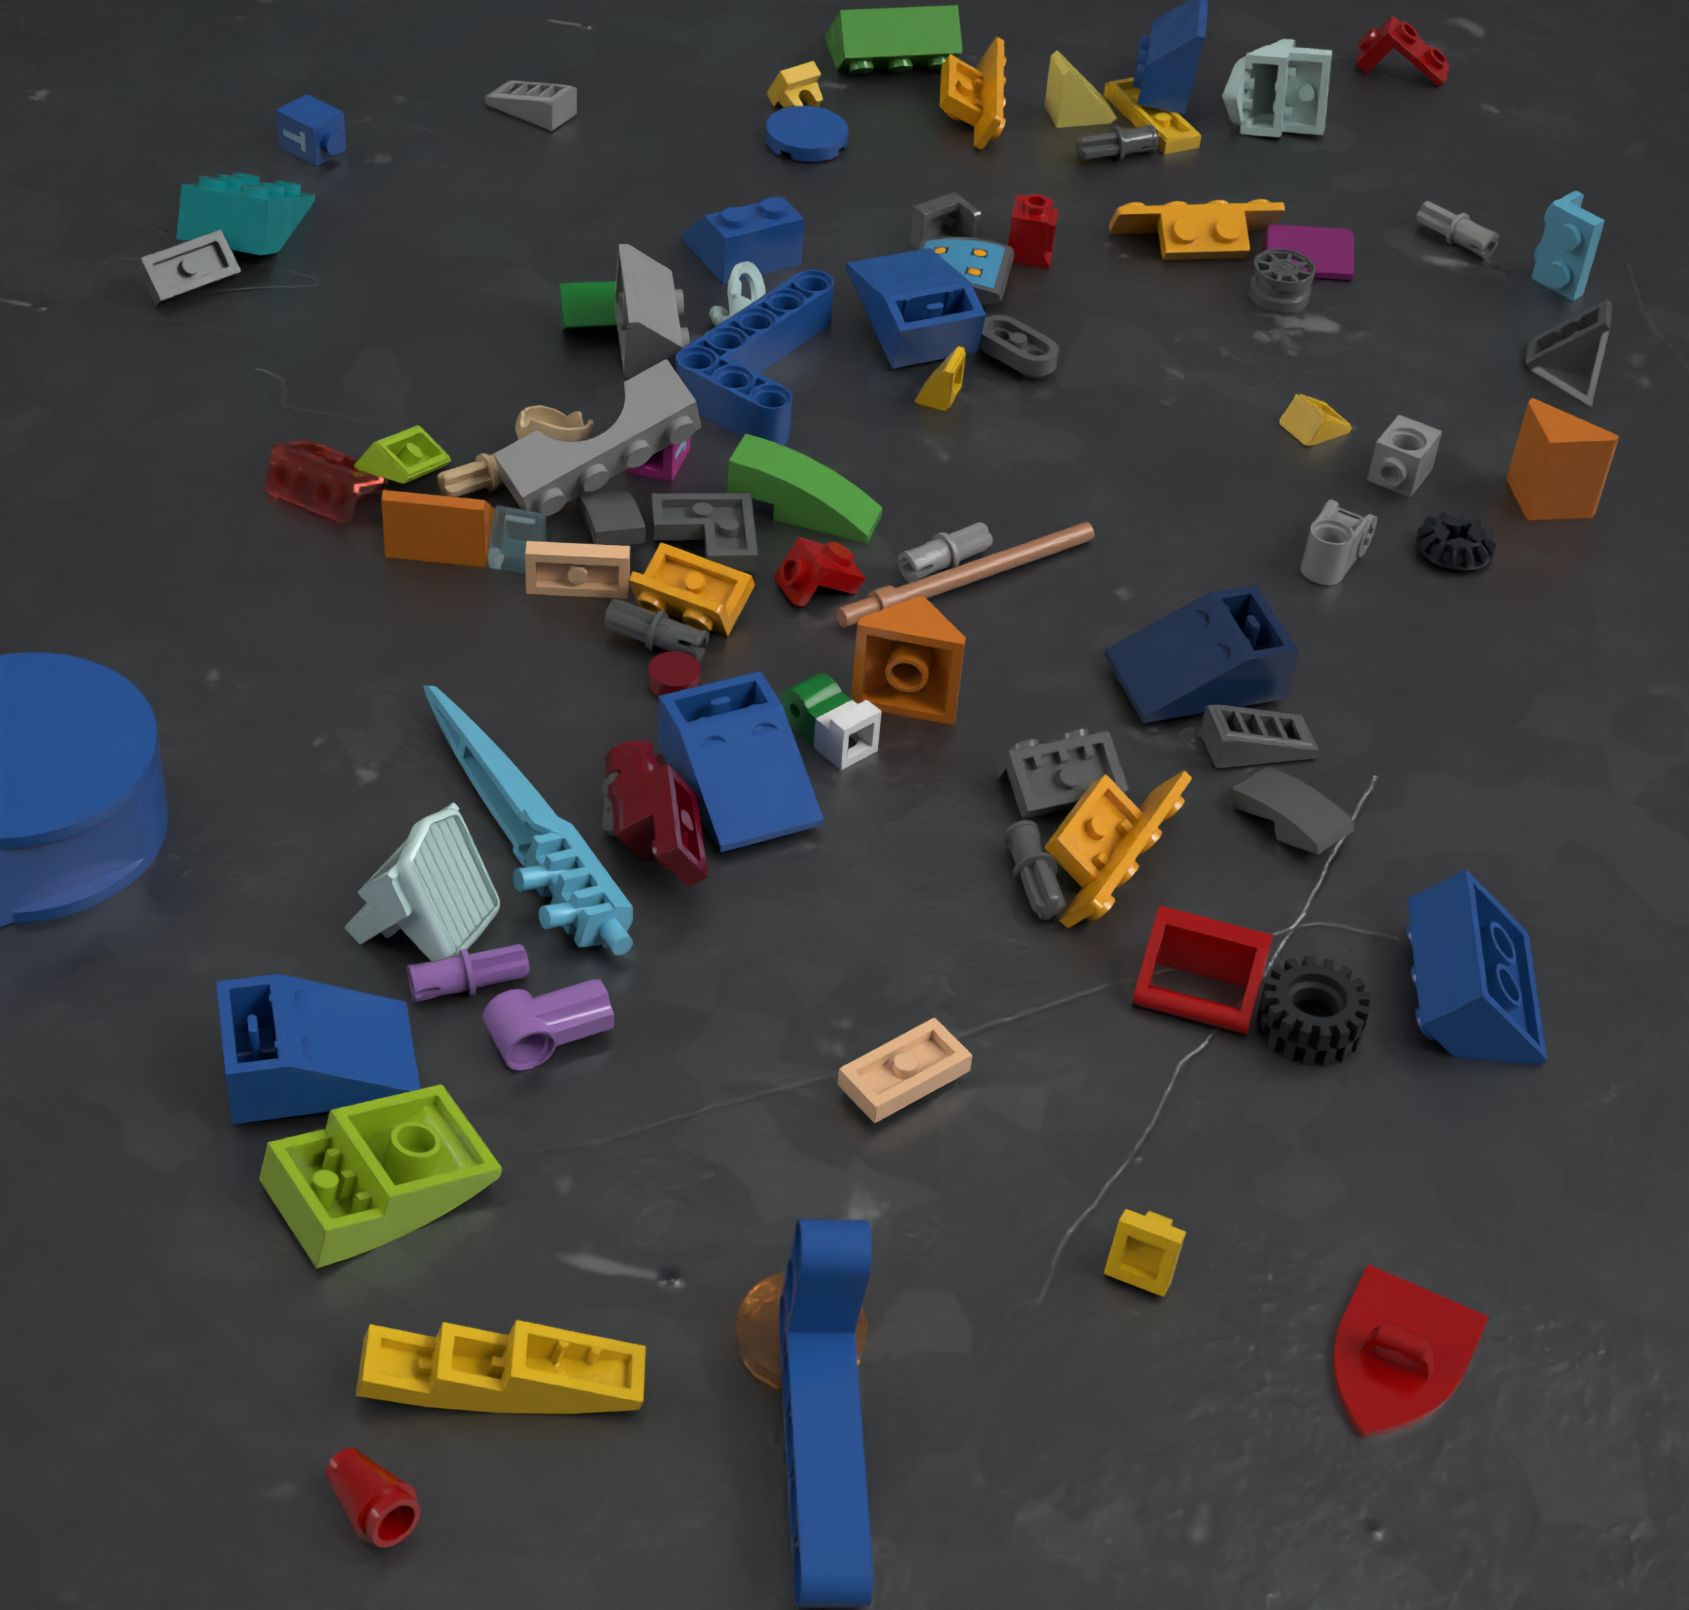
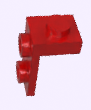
M1394 15L1388 18L1377 30L1373 27L1369 29L1358 42L1357 46L1360 49L1355 64L1366 74L1395 48L1437 86L1440 87L1446 82L1449 70L1446 56L1438 48H1430L1419 38L1417 31L1411 24L1399 21Z

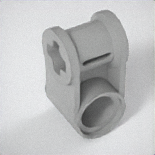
M1331 499L1327 501L1321 514L1311 524L1300 567L1301 573L1308 580L1322 585H1333L1342 581L1356 560L1366 552L1376 529L1377 517L1371 514L1363 517L1339 508V502Z

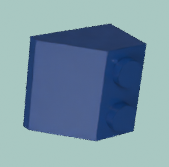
M784 197L767 198L759 203L743 207H729L722 212L703 216L683 231V241L723 284H726L735 265L744 261L753 263L759 269L761 275L801 265L804 218ZM741 274L739 280L746 279V277Z

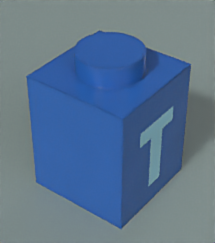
M308 94L276 110L280 149L314 166H318L346 151L344 112Z

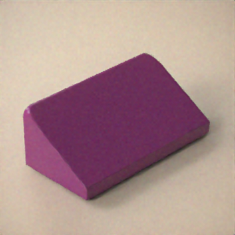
M1273 224L1267 227L1262 251L1289 249L1307 256L1315 265V279L1353 280L1354 237L1352 230ZM1291 259V261L1295 263H1301L1297 260ZM1302 268L1303 271L1309 272L1308 268Z

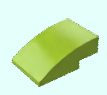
M440 1084L330 1110L326 1129L268 1142L259 1180L314 1266L319 1268L383 1246L436 1220L500 1178L502 1167L444 1086Z

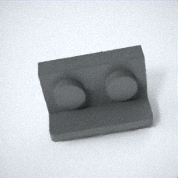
M1078 729L1060 736L1057 741L1040 744L1038 739L1024 740L1009 747L1007 754L996 767L999 780L1010 779L1022 819L1072 809L1091 783L1104 774H1107L1124 794L1129 791L1109 730L1089 734L1087 729Z

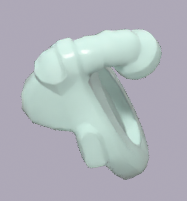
M744 261L736 264L733 268L727 290L730 313L721 306H713L710 309L709 317L714 326H718L766 294L762 275L753 263ZM741 274L747 278L750 284L751 300L741 295L742 282L739 280Z

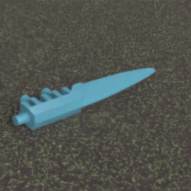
M423 685L426 698L458 761L487 808L514 845L513 853L522 866H525L524 868H517L513 872V883L516 890L521 892L537 889L541 897L553 896L550 905L540 907L539 920L542 927L550 929L563 926L567 934H575L574 941L579 947L598 945L605 947L608 945L615 955H622L628 952L633 945V940L627 933L633 922V906L575 827L557 817L512 761L456 704L436 686Z

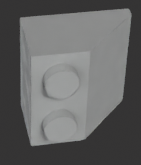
M619 244L614 307L624 378L634 377L665 359L668 360L675 370L676 354L690 344L688 328H680L679 317L684 316L682 289H674L672 270L629 244Z

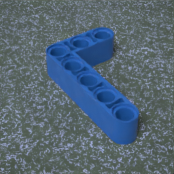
M804 270L797 273L682 348L676 354L675 372L697 401L700 416L742 438L746 433L780 445H784L789 441L793 395L786 387L759 373L831 324L834 279L831 275L820 270Z
M797 1219L780 1295L779 1347L793 1589L797 1608H869L872 1600L873 1559L855 1331L871 1271L872 1241L870 1224L867 1219Z

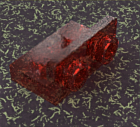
M302 439L273 444L264 489L267 493L340 523H347L352 521L356 500L363 498L366 493L385 490L387 479L357 470L354 465L359 459L315 441Z

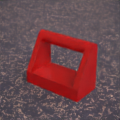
M1159 905L1132 1004L1247 1035L1273 935ZM1157 964L1246 987L1241 1009L1151 985Z

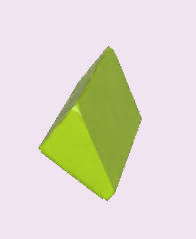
M417 425L373 442L354 467L357 470L405 484L447 466L452 460L423 428Z

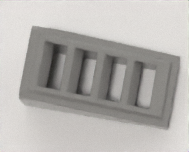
M510 80L485 96V104L553 131L577 114V89L573 86Z

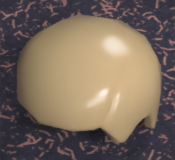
M537 405L526 407L519 413L515 430L518 440L538 430L556 440L579 442L589 440L594 421L588 420L584 426L580 411H575L566 416L556 409Z

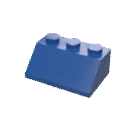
M1208 0L1186 1L1153 21L1149 35H1141L1132 88L1139 89L1137 104L1185 115L1205 40Z
M1467 869L1407 898L1410 923L1406 926V932L1413 946L1414 956L1411 976L1417 987L1419 1008L1415 1010V1016L1423 1034L1429 1040L1436 1039L1456 1058L1539 1065L1548 1061L1528 932Z

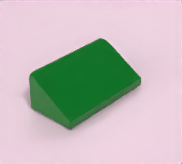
M615 281L559 284L562 330L617 328L614 307Z

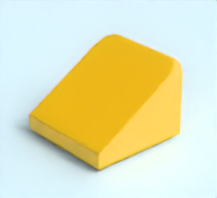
M958 346L928 377L915 399L917 404L947 411L951 407L962 387L966 356L965 348Z
M1303 394L1295 395L1279 421L1282 427L1306 446L1317 445L1346 435L1352 429L1351 424L1328 404Z

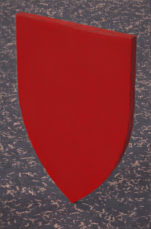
M1368 1264L1341 1319L1333 1347V1374L1336 1389L1351 1423L1361 1438L1380 1436L1403 1430L1431 1416L1446 1404L1456 1392L1466 1373L1489 1316Z

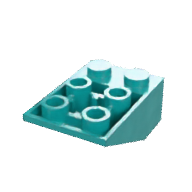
M233 173V176L216 174V178L199 176L198 183L181 185L176 239L190 241L222 230L231 250L257 255L279 253L315 202V194L301 192V184L279 180H275L274 183L259 182V176L244 173Z

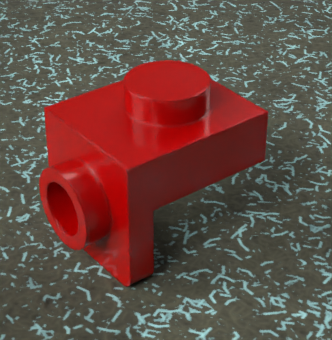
M798 537L775 573L774 579L793 605L805 607L818 585L857 594L866 577L854 564L852 552L843 545L833 541L828 542L826 545Z

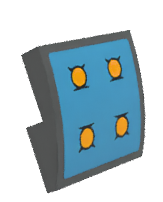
M937 237L921 240L918 250L931 248L967 278L981 305L1002 302L1015 255L1012 247L994 241L970 237Z

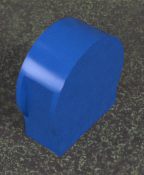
M27 652L0 655V927L10 923L36 922L74 914L111 898L133 883L150 866L165 840L169 823V810L154 712L144 694L123 675L99 663L55 653Z

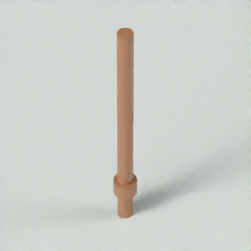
M1084 522L897 588L887 585L870 591L866 599L837 608V621L841 627L845 628L857 624L861 617L917 596L923 595L928 599L1087 543L1094 539L1093 527L1090 523Z

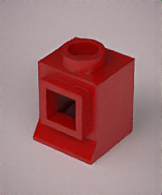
M1017 194L1011 217L1008 246L1013 248L1015 254L1013 264L1049 269L1059 211L1053 209L1054 200L1039 194L1028 196Z

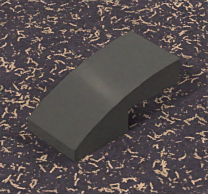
M628 491L583 494L576 497L585 532L591 533L594 544L622 546L645 543L646 526L634 498Z
M1267 766L1231 788L1233 808L1274 821L1277 841L1319 854L1355 831L1354 821L1330 799L1299 779Z

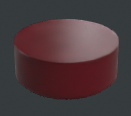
M676 651L661 653L655 656L648 665V686L658 697L701 686V665L696 658L687 653Z

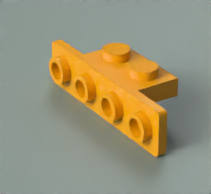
M996 37L977 63L976 69L949 54L941 66L939 107L953 120H963L974 127V147L982 150L989 140L995 141L999 137L1006 122V119L1003 118V108L1006 102V98L1003 97L1004 85L1006 83V77H1004L1006 57L1004 56V40Z
M1266 199L1229 204L1224 200H1215L1206 204L1187 205L1183 201H1173L1165 205L1145 206L1141 202H1132L1116 209L1110 221L1109 230L1110 234L1158 233L1162 261L1246 258L1250 252L1248 231L1267 230L1269 225H1277L1285 213L1283 202L1270 203Z
M1185 770L1153 789L1140 808L1123 793L1107 774L1093 781L1044 847L1082 887L1059 920L1067 929L1085 918L1090 923L1095 922L1112 907L1115 902V898L1111 895L1114 889L1128 881L1139 868V864L1135 861L1137 856L1147 851L1158 841L1162 835V831L1158 828L1161 822L1173 816L1184 804L1185 799L1181 794L1192 780V777Z

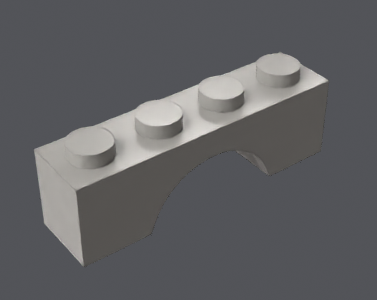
M667 359L624 382L625 403L617 421L601 435L585 441L565 442L550 438L536 430L494 453L501 479L530 523L541 516H549L558 512L565 503L586 491L598 490L613 476L628 468L643 465L653 454L671 444H679L686 441L692 436L694 431L702 428L697 401Z

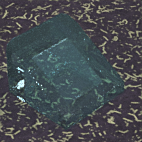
M497 505L494 511L488 565L492 569L525 575L527 541L546 542V514Z

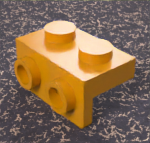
M660 543L644 574L633 571L628 579V583L636 598V603L640 608L656 614L658 611L663 610L669 615L682 619L688 626L701 631L705 630L709 633L712 630L725 636L730 634L755 586L752 575L664 543Z

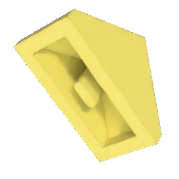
M1056 50L1050 58L1044 105L1056 128L1111 124L1117 117L1105 98Z

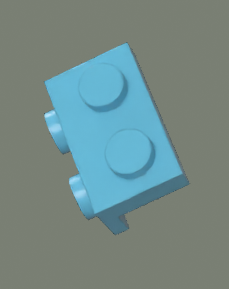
M1576 190L1559 200H1555L1548 207L1544 216L1546 226L1543 237L1534 253V260L1536 262L1531 277L1572 301L1584 294L1605 220L1580 208L1584 195Z

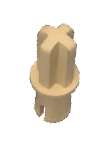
M486 453L477 455L475 462L440 472L437 476L442 496L458 497L483 488L493 492L498 489L500 484L504 483L501 479L494 454L488 456Z

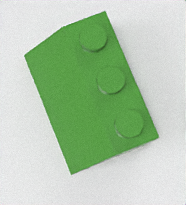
M958 5L840 10L825 33L826 44L837 70L849 69L850 74L854 75L870 73L874 70L873 68L887 67L889 72L892 73L910 71L913 69L912 66H927L930 71H941V66L949 54L959 58L963 53Z

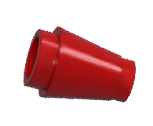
M356 1448L341 1450L327 1464L325 1478L331 1484L357 1536L362 1541L374 1543L381 1548H387L400 1543L414 1530L419 1521L421 1509L417 1503L416 1491L410 1484L363 1455Z

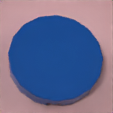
M814 106L783 108L771 114L766 121V144L779 155H781V150L791 153V159L795 161L821 162L831 160L839 155V149L843 148L845 150L848 145V124L841 116L827 109Z

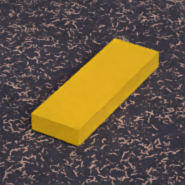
M1134 77L1105 83L1103 95L1136 128L1147 125L1155 127L1158 135V146L1156 147L1164 155L1199 148L1201 134L1179 113L1137 104L1139 89L1132 88Z

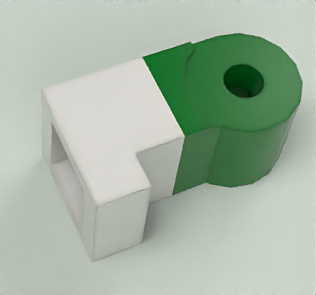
M818 673L782 692L780 700L790 725L800 733L804 740L840 771L878 751L882 711L868 700L859 704L855 703L841 692L838 684L831 676L825 673ZM850 737L856 742V745L848 749Z

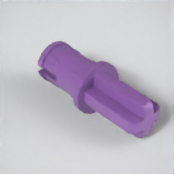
M520 944L474 954H468L467 949H461L457 956L433 962L407 965V972L410 975L408 976V981L415 1003L466 991L468 996L476 995L477 987L524 978L529 972V960L524 946Z

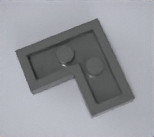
M751 493L651 494L653 540H670L674 542L704 540L705 559L738 571L758 570V548Z

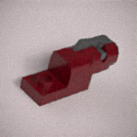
M629 741L610 749L604 757L603 795L605 797L602 829L609 836L617 837L641 860L656 858L664 870H672L688 887L708 878L697 794L667 763L663 765L662 754L654 756L652 743Z

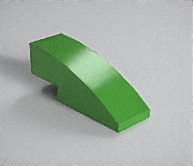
M745 433L729 460L727 493H751L752 499L774 504L773 520L867 544L882 516V507L850 481L814 459L776 442Z

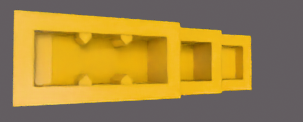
M515 1320L509 1335L442 1322L436 1337L370 1324L363 1339L356 1396L423 1407L490 1413L581 1414L640 1410L644 1399L646 1346Z

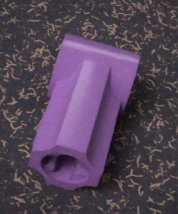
M592 979L534 998L526 990H508L493 998L485 1007L482 1016L484 1024L507 1066L518 1071L533 1069L550 1058L556 1046L614 1028V1012L610 1004L609 994L600 979Z

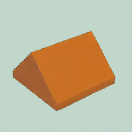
M1531 398L1526 407L1506 478L1526 519L1592 518L1596 513L1620 436Z
M389 490L382 491L384 550L386 558L486 568L499 519V513L486 500Z
M923 595L859 618L856 633L851 699L857 704L868 700L884 713L954 726L966 637Z

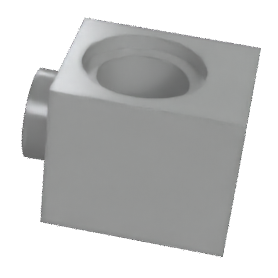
M1398 415L1376 441L1367 481L1411 497L1433 469L1442 431Z

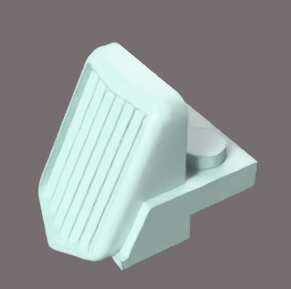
M1282 39L1247 53L1245 57L1239 59L1233 67L1222 96L1231 122L1235 125H1241L1240 134L1281 137L1282 132L1323 135L1326 121L1332 50L1296 48L1295 40Z
M454 802L437 813L428 815L415 823L403 844L357 892L365 900L366 904L344 928L359 944L364 943L379 933L385 938H389L399 929H402L430 961L433 962L459 955V950L468 949L497 915L500 908L499 896L463 817L458 812L460 808Z

